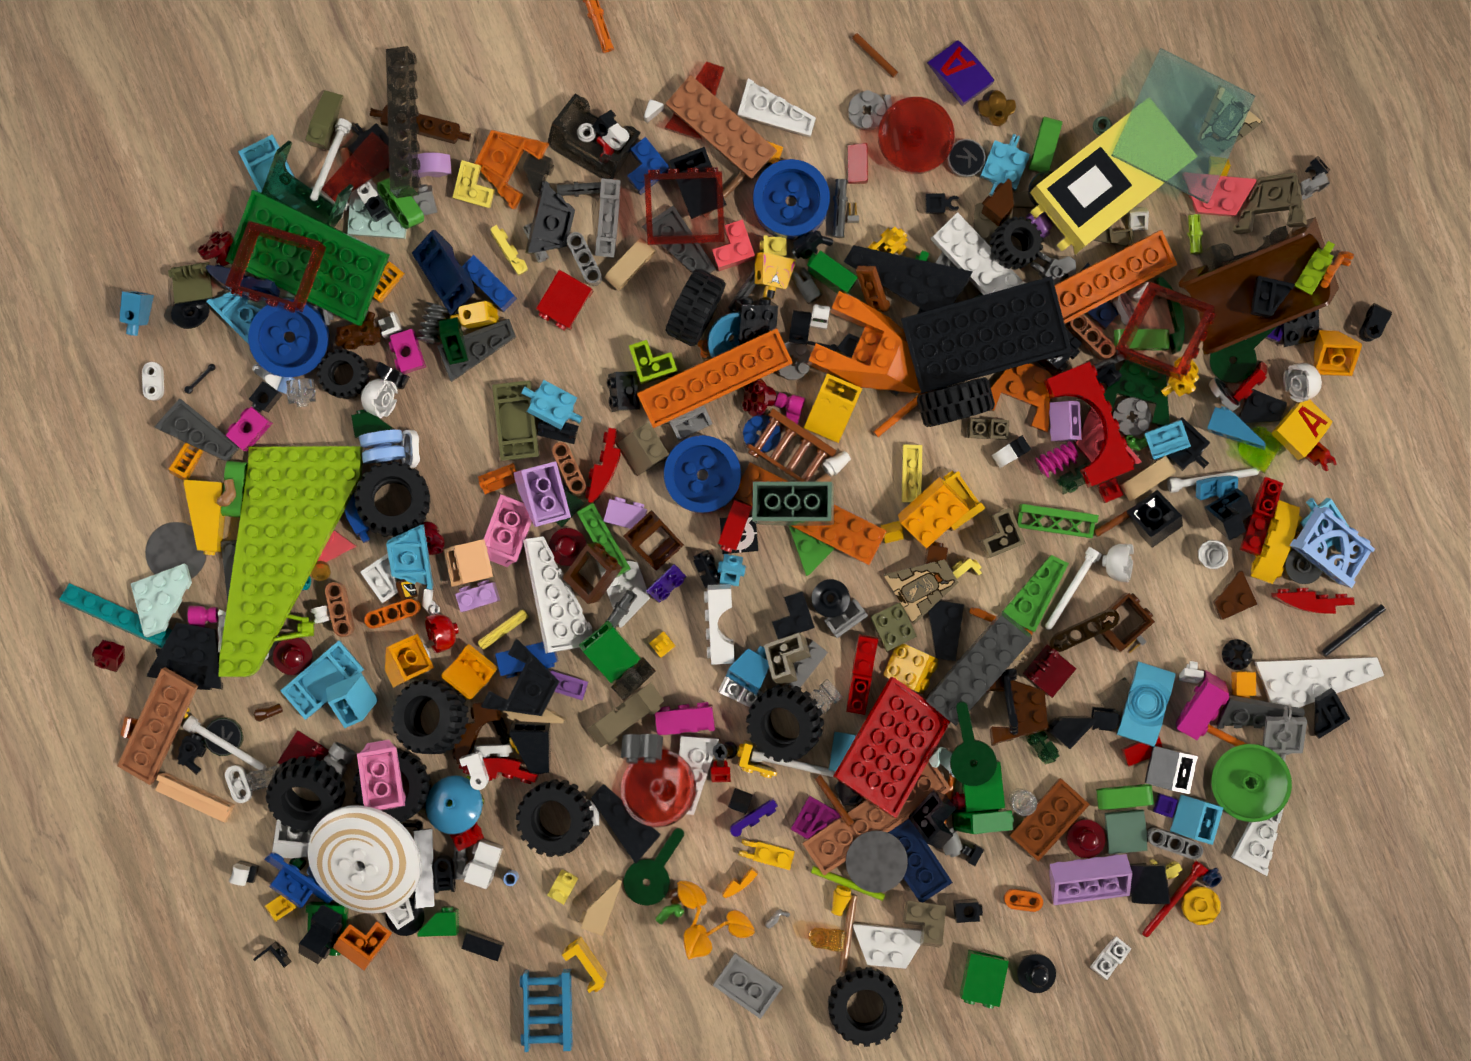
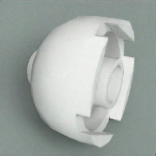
M1299 363L1289 366V369L1284 372V388L1286 392L1290 391L1292 395L1290 398L1292 400L1304 402L1319 393L1322 380L1319 371L1314 366L1307 363Z
M384 379L370 381L361 391L363 408L378 418L389 416L397 402L394 399V393L398 394L396 385L392 381Z
M1133 544L1114 545L1109 549L1107 555H1103L1102 566L1106 567L1107 574L1113 580L1129 582L1133 568L1132 556H1130V554H1134Z

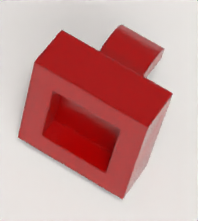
M1116 478L1097 485L1104 503L1123 496Z
M727 760L724 761L723 767H718L717 761L713 762V767H711L712 782H731L730 767H728Z

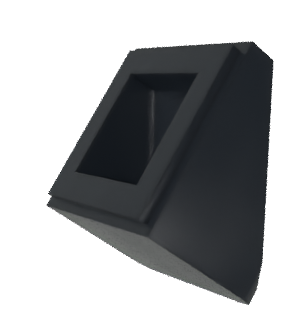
M735 788L728 808L746 814L753 794Z

